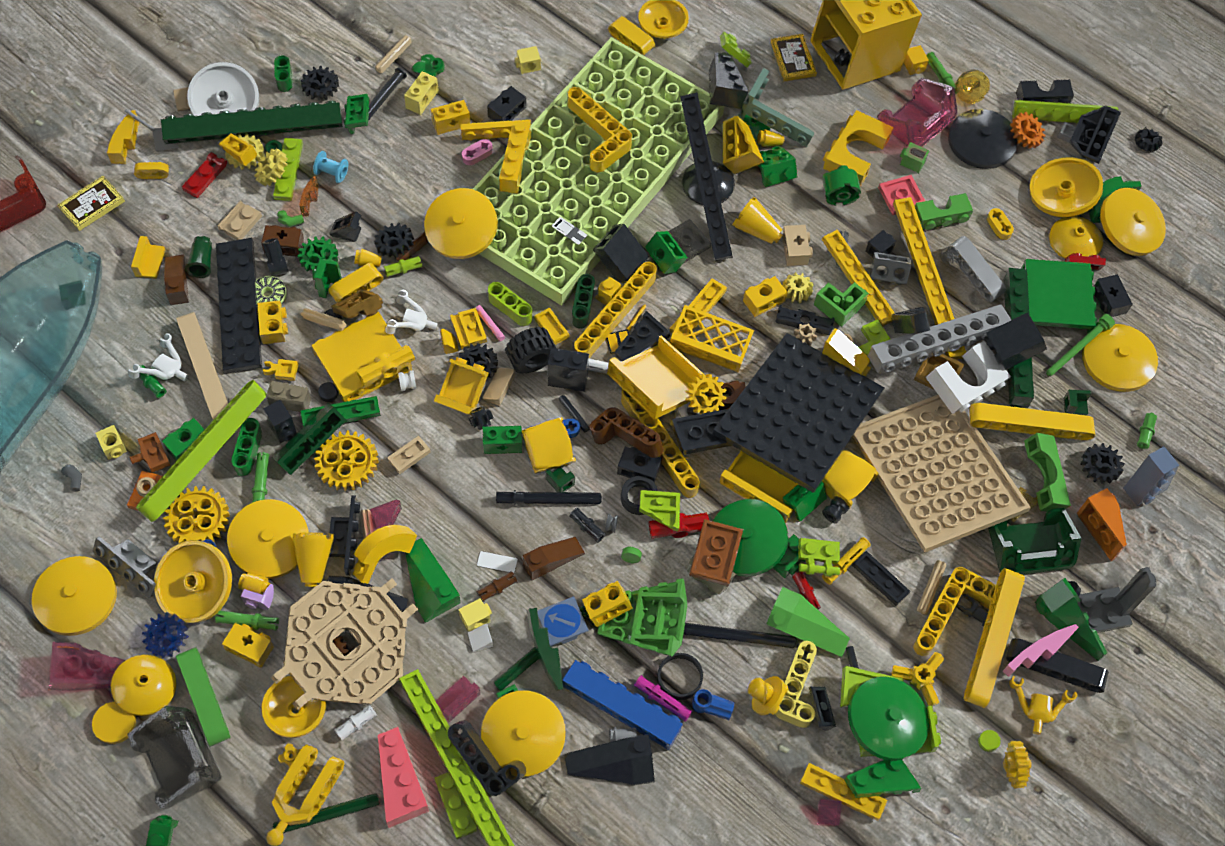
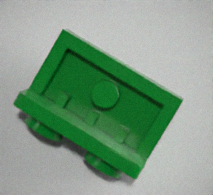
M319 259L317 269L313 270L312 278L315 280V289L318 291L319 297L327 298L330 284L342 279L338 262L332 259Z

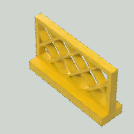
M684 305L670 343L679 351L739 372L754 330ZM686 312L694 314L696 319L687 322L684 315ZM702 320H711L713 325L705 328ZM698 322L701 330L693 333L690 325ZM727 326L731 332L722 334L719 327ZM686 327L690 334L683 336L678 334V330ZM716 329L719 336L711 339L707 332ZM743 332L749 335L747 339L740 341L737 333ZM704 333L707 341L700 342L695 336ZM733 335L736 343L728 346L725 338ZM721 340L725 347L721 349L716 348L713 342ZM739 346L742 352L741 356L733 354L731 349Z

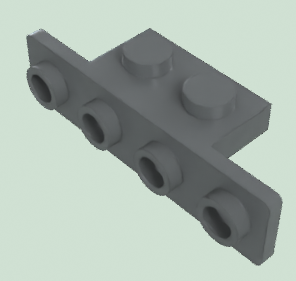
M97 537L93 547L95 555L137 588L140 593H143L147 598H151L156 584L145 574L155 569L156 562L129 539L112 547L101 537Z

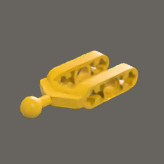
M308 744L302 747L279 784L275 797L271 802L280 822L275 829L267 833L266 839L270 846H279L283 842V832L287 825L308 823L319 812L343 771V760L334 756L329 758L304 799L300 810L288 804L299 789L318 755V749Z

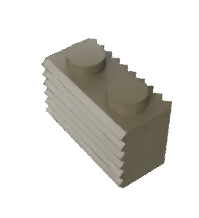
M274 380L271 381L266 394L269 405L281 400L287 410L296 412L308 409L311 402L307 387L293 386L292 384H285V382L278 383L277 381L274 382Z

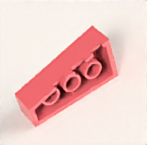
M398 727L378 734L385 815L388 828L429 812Z

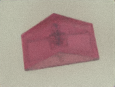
M396 499L370 509L377 529L394 525L402 509L400 500Z

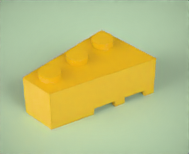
M738 115L723 121V165L732 173L737 174L763 163V158L749 126Z

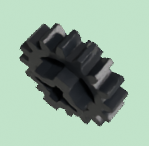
M322 66L319 69L313 67V71L307 70V75H302V91L305 92L307 97L311 95L312 100L315 97H318V101L321 100V97L327 100L328 95L333 97V92H338V75H335L334 70L329 71V67L322 69Z
M391 223L390 227L384 226V230H378L379 235H375L376 240L374 244L377 252H381L382 256L387 254L388 258L392 255L397 258L399 253L404 255V251H410L409 246L414 245V236L406 224L401 227L400 223H397L396 226Z
M471 343L469 349L463 348L464 353L459 352V358L467 360V365L473 367L475 363L485 367L484 371L489 373V378H492V372H497V353L493 352V348L487 349V344L480 347V343H477V346L474 347Z
M1104 443L1099 447L1097 444H1094L1092 448L1088 447L1084 452L1080 465L1084 466L1083 472H1088L1087 478L1091 476L1094 478L1093 482L1100 480L1101 484H1104L1105 481L1111 484L1124 471L1122 468L1125 463L1120 462L1123 456L1117 455V449L1112 451L1111 445L1106 448Z

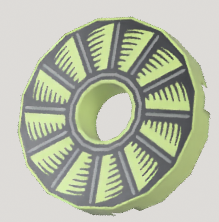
M264 276L256 280L257 306L261 302L280 300L282 303L286 299L287 290L279 278ZM266 291H273L270 296H263Z

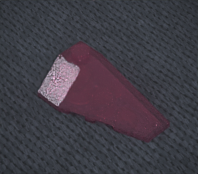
M52 642L48 690L75 691L111 688L114 672L126 660L102 654L100 651L81 647L82 645L77 643Z

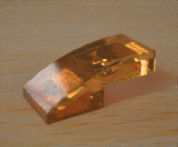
M313 176L308 181L301 195L299 207L302 216H309L310 201H318L319 186L316 176Z

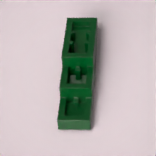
M530 608L527 610V616L536 653L555 690L561 691L563 690L558 647L550 648L548 628H539L537 608Z

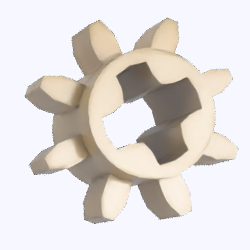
M809 323L807 325L799 324V328L794 330L793 335L810 346L812 341H816L817 335H815L816 328H812Z

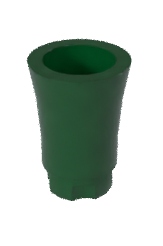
M197 236L193 240L189 259L185 266L186 273L192 277L206 278L211 274L212 242L210 238Z

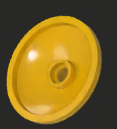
M649 0L640 8L638 20L641 28L647 34L665 39L681 34L688 25L689 15L684 5L677 0Z
M1063 217L1053 224L1049 233L1051 247L1064 259L1072 253H1080L1082 256L1088 257L1090 255H1098L1103 247V237L1098 227L1082 217Z
M137 655L127 659L116 669L111 681V693L115 703L123 711L135 716H149L160 712L171 702L176 692V676L172 667L165 660L154 655ZM147 678L148 681L145 683H141L140 679Z
M286 676L277 684L273 683L265 693L262 701V716L269 729L277 735L286 738H297L309 734L320 724L326 711V701L309 700L300 708L298 713H293L292 711L296 707L292 703L300 698L304 691L291 676Z

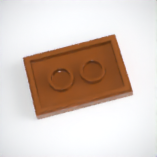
M704 519L689 576L729 587L743 529Z

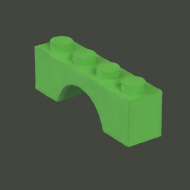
M1036 433L1024 440L1028 458L1036 463L1044 478L1042 490L1036 493L1040 511L1048 512L1057 508L1066 509L1071 504L1055 437Z

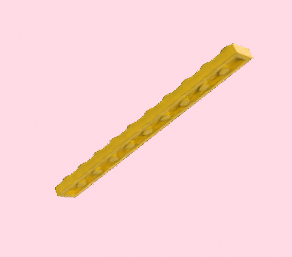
M912 198L896 199L893 202V206L934 323L938 325L954 320L955 318ZM963 346L955 351H947L945 354L950 358L961 359L966 353V349Z

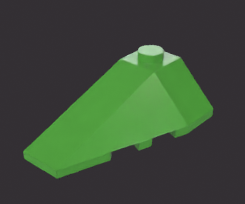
M782 587L766 624L801 640L810 641L815 646L842 657L850 638L802 595Z

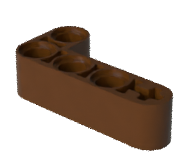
M616 407L606 409L589 426L596 444H605L616 435L649 457L656 458L664 452L660 435Z

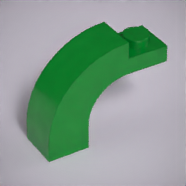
M1121 176L1104 181L1100 200L1089 210L1091 222L1101 223V207L1104 200L1110 194L1121 188L1140 190L1142 187L1141 182L1131 180L1123 182Z

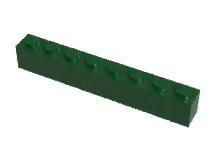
M1008 268L1003 279L1006 288L1004 303L1005 311L1013 320L1027 312L1030 315L1027 269ZM1032 357L1008 369V373L1011 376L1008 379L1009 406L1028 408L1034 399Z

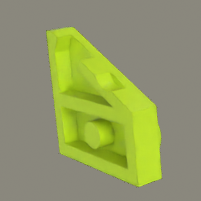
M641 490L639 511L663 525L679 531L680 493Z

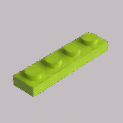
M284 138L282 152L286 154L288 160L285 162L287 163V166L284 167L285 172L281 178L276 179L273 193L274 200L292 201L303 146L302 139Z

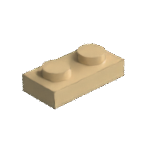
M417 436L387 457L394 469L401 474L431 453V450Z

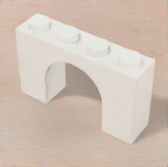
M985 341L972 347L962 356L975 373L978 382L977 386L965 383L948 361L935 368L926 376V379L952 414L959 410L961 413L970 407V403H978L983 399L982 396L987 398L995 392L994 389L999 391L1007 385L1005 381L1011 377L1002 364L998 365L994 353Z

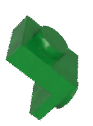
M168 815L157 816L150 822L146 846H170L173 829L178 826V820H174Z

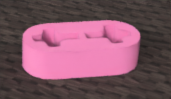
M483 139L465 148L462 151L463 163L474 165L489 157L493 152L492 143L489 140Z

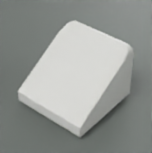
M487 624L468 632L473 652L493 647Z

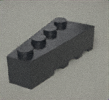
M715 52L709 68L710 104L742 109L749 91L732 56L726 52Z

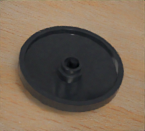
M973 109L960 114L953 121L948 134V142L953 153L962 162L980 169L998 168L1008 163L1017 150L1018 139L1013 138L1015 133L1011 132L1013 127L1010 126L1011 122L1006 117L986 109Z

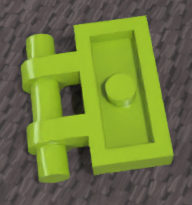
M800 538L798 559L806 560V564L799 565V572H806L809 575L819 573L829 577L839 575L840 568L833 567L832 563L840 561V542ZM814 561L824 562V566L815 565Z

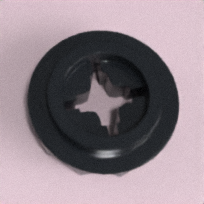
M1145 127L1143 130L1139 129L1136 133L1135 143L1144 151L1154 152L1162 146L1163 137L1159 136V132L1153 131V128L1149 130Z

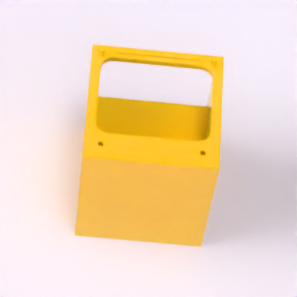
M822 0L810 42L842 90L899 72L922 14L912 0ZM835 37L842 39L852 54L845 77L842 76L821 42Z

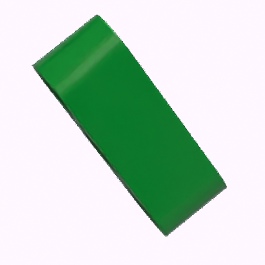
M247 418L241 425L231 462L235 472L240 476H246L251 473L262 438L260 424L255 418ZM251 445L249 448L244 449L245 446ZM245 462L243 466H238L240 463Z

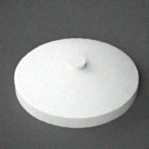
M227 62L210 64L197 72L188 88V104L194 116L201 115L204 112L219 114L220 111L237 112L239 109L252 111L259 106V91L255 80L249 72L236 64Z

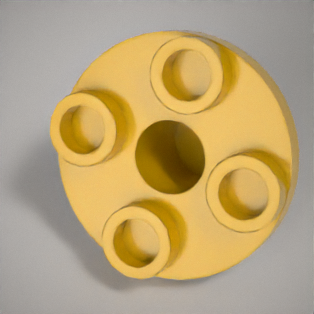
M777 676L769 677L766 680L757 677L748 685V694L753 697L752 709L761 716L776 714L780 708L779 704L788 691V686Z

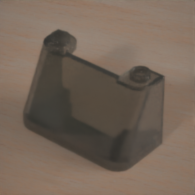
M164 706L127 734L132 749L147 754L161 788L155 792V802L160 809H168L215 785L222 778L196 717L188 708Z

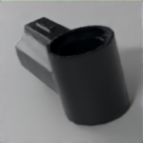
M271 238L262 242L268 260L267 265L270 275L277 276L288 273L289 270L285 257L282 255L278 238Z

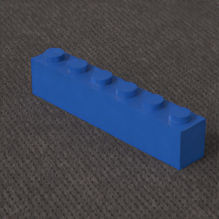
M575 660L562 680L564 688L630 728H635V731L640 734H648L650 740L667 750H670L682 730L683 724L678 717L672 714L667 715L662 712V708L658 705L647 703L640 694H632L619 682L615 684L609 680L606 674L595 672L584 661L579 662Z

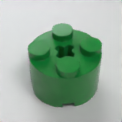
M841 165L836 170L823 174V186L827 203L837 206L836 203L842 202L843 205H848L859 199L861 188L858 174L855 170L849 169L846 165Z

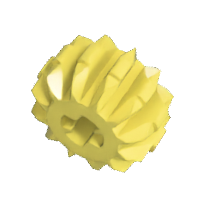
M795 272L793 276L789 274L787 279L783 281L782 285L787 291L786 299L791 298L792 303L795 300L799 304L802 300L807 301L813 293V282H810V276L804 277V273L798 275Z

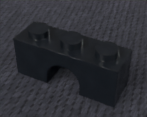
M1037 80L1020 81L1016 90L1017 100L1071 104L1074 97L1071 80H1053L1049 91L1040 89Z

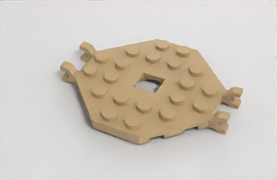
M392 578L382 587H366L356 584L322 581L289 608L284 665L271 678L277 684L286 675L290 674L300 686L304 694L292 703L297 710L309 700L370 705L403 676L407 618L418 609L414 604H411L403 612L399 610L387 595L397 585ZM347 629L360 645L347 656H344L332 640Z

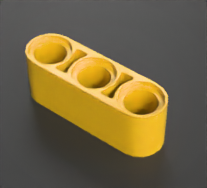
M620 16L608 26L611 36L643 56L655 47L652 37L623 16Z
M368 263L334 283L328 292L336 302H339L361 289L372 290L381 284L383 276L372 263Z

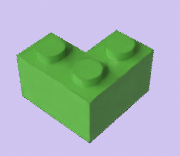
M828 282L817 293L814 306L832 319L834 317V322L842 327L865 305L869 293L855 282L844 293Z

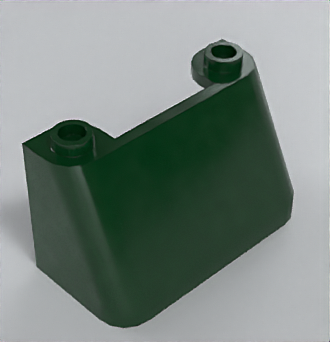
M1065 508L1049 510L1045 514L1043 522L1007 526L1006 520L988 527L1000 572L1004 568L1019 574L1064 570L1073 567L1077 562L1082 538Z

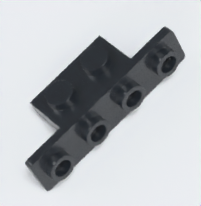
M351 495L349 517H331L329 533L334 534V539L329 557H345L344 571L346 576H350L351 569L355 567V557H352L353 551H356L357 539L354 538V535L359 529V521L356 520V515L360 514L361 507L360 502H357L356 495Z

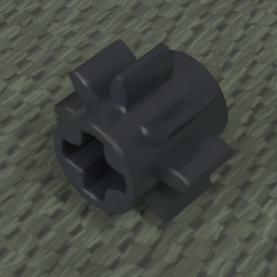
M484 406L472 410V417L468 419L471 426L482 430L483 427L491 425L490 420L494 417L491 410H485Z

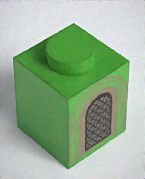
M910 142L908 147H904L900 154L902 158L900 165L920 173L930 150Z

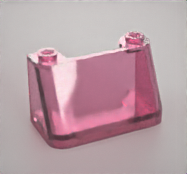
M925 78L919 79L912 86L913 98L894 115L888 109H884L877 115L879 121L894 127L892 135L906 146L911 142L923 147L951 123L958 112L954 87Z

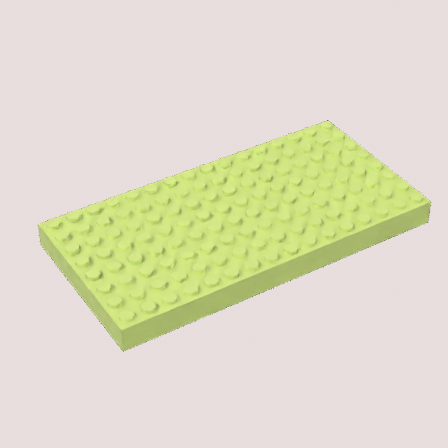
M611 37L532 123L531 138L528 150L524 154L518 194L500 191L499 177L505 154L473 188V190L482 193L490 200L498 220L497 231L493 241L479 254L562 306L577 289L580 276L589 274L599 263L600 259L593 251L599 241L613 225L625 224L628 228L691 154L692 150L680 96L698 93L706 135L723 116L724 106L710 104L711 97H709L708 92ZM572 87L582 89L632 133L631 150L602 172L597 173L590 169V154L606 140L569 109L567 93ZM559 217H562L587 234V237L580 244H577L553 228L552 225Z

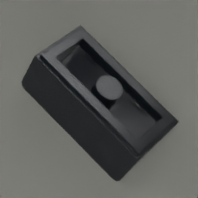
M808 687L819 728L828 731L836 727L826 687Z

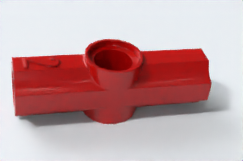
M707 512L692 515L680 513L679 531H675L656 520L648 522L651 539L668 536L683 538L690 533L701 532L704 519L709 520Z

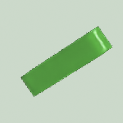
M194 647L176 655L210 747L230 739L229 730L197 648Z

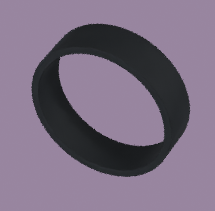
M675 653L672 657L667 656L661 662L658 669V685L661 686V690L676 700L689 699L701 688L703 681L702 666L696 658L686 653ZM673 659H685L693 663L700 674V683L696 689L687 694H676L669 691L663 685L660 677L661 669L667 662Z

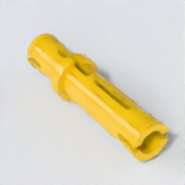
M861 537L840 558L838 563H833V567L840 568V574L832 575L831 577L824 576L823 574L822 579L830 585L841 574H845L847 568L871 546L870 542L866 538Z

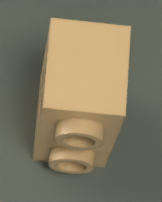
M806 225L784 226L782 239L786 266L808 265L809 259L813 256L812 247H809L810 232H807Z

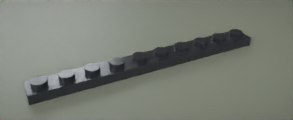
M698 93L683 95L680 98L715 262L733 258Z

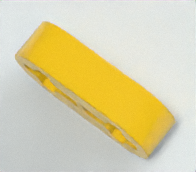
M163 162L136 163L134 167V175L140 179H165L169 174V166Z
M998 208L991 209L987 216L988 224L998 238L1008 240L1014 231L1013 225L1002 210Z

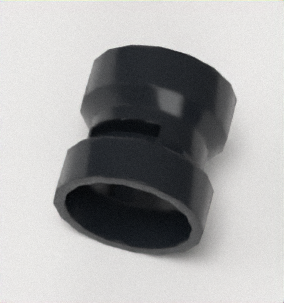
M835 496L830 501V505L822 510V514L828 521L837 524L841 520V515L846 514L850 508L845 500Z

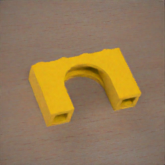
M856 110L853 116L850 115L848 117L846 127L841 128L838 134L839 138L837 140L834 139L830 152L827 151L825 153L823 169L831 172L841 165H846L849 169L857 172L861 186L869 173L871 164L852 155L846 145L852 141H865L883 150L891 138L894 127Z

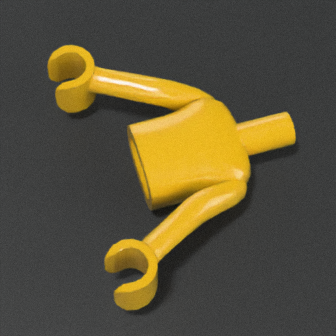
M1013 676L1009 681L1010 687L1016 690L1024 714L1034 721V734L1040 735L1042 724L1053 722L1067 703H1072L1077 698L1076 692L1072 694V698H1069L1067 696L1068 690H1066L1062 694V700L1052 710V697L1034 693L1031 695L1028 707L1021 688L1024 684V679L1021 678L1019 684H1016L1014 682L1015 676Z

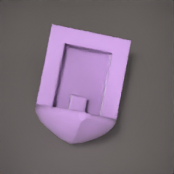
M273 584L267 587L263 595L244 589L241 598L245 606L251 609L260 608L268 610L273 600Z

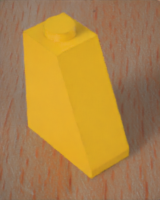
M834 328L825 342L822 354L866 377L871 369L869 367L870 359L838 329Z

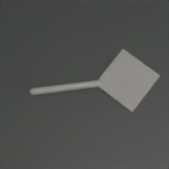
M125 109L128 115L153 132L156 151L179 148L178 143H164L161 128H153Z

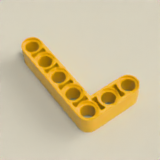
M572 87L568 90L567 105L569 109L606 140L590 154V169L597 173L602 172L631 150L632 133L582 89Z
M955 568L914 642L913 648L915 653L920 656L929 655L961 595L967 594L979 601L980 605L989 609L992 600L991 596L994 594L996 585L966 568ZM955 576L960 577L963 582L956 580ZM973 586L979 587L981 591H976ZM946 592L952 593L954 598L949 597ZM938 608L943 609L946 614H941ZM929 625H934L937 631L932 630ZM920 641L926 642L929 647H923Z

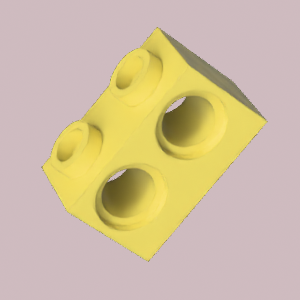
M423 71L404 95L406 109L419 115L423 113L438 93L436 77Z

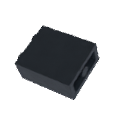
M625 224L613 225L593 249L618 282H627L649 257Z
M1028 312L986 332L988 337L986 343L991 351H995L994 357L998 365L1002 364L1005 370L1047 350L1045 341Z
M551 348L548 360V386L585 392L588 380L589 354Z

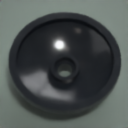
M712 161L720 200L723 203L731 197L735 187V179L732 172L725 165ZM692 164L684 172L682 187L688 198L695 203L703 205L695 164Z

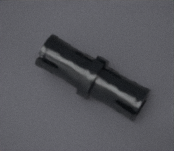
M578 507L570 513L569 517L581 527L580 529L583 532H587L597 543L602 541L606 533L594 524L595 521L592 518H588Z

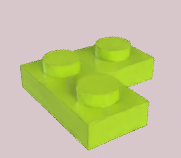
M723 32L720 35L722 48L748 68L752 63L749 52L738 48L735 36L731 33Z
M878 319L862 326L861 331L868 340V343L858 348L868 356L872 345L891 340Z

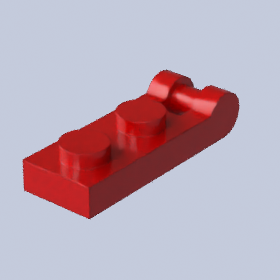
M210 152L204 163L183 184V191L198 198L225 169L227 160L218 158L215 153Z

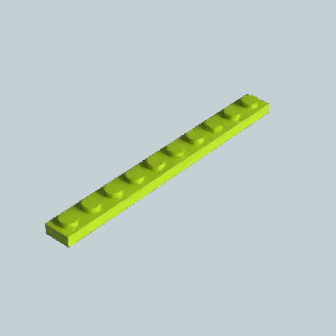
M417 669L400 677L399 682L487 845L515 846L480 781L449 739L448 730L450 727L419 670Z

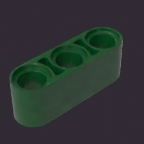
M583 274L578 279L572 309V324L578 329L585 328L589 322L595 290V279L590 274Z

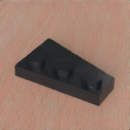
M646 311L641 321L637 322L631 334L626 336L615 350V355L621 361H625L657 346L659 336L668 339L670 331Z

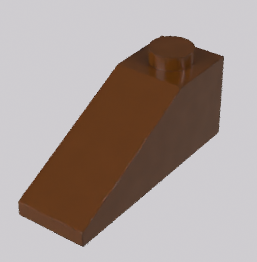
M184 254L165 257V292L170 305L189 303Z
M572 537L540 546L522 555L523 565L533 581L584 555L585 552L577 538Z

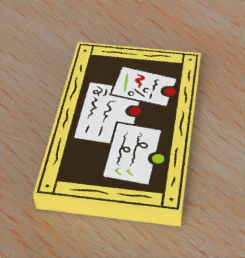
M102 176L59 203L58 207L80 231L124 203L125 200L109 181Z

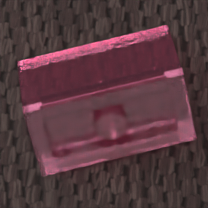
M463 676L438 698L436 703L443 716L451 722L481 694L480 688L475 682L471 684Z

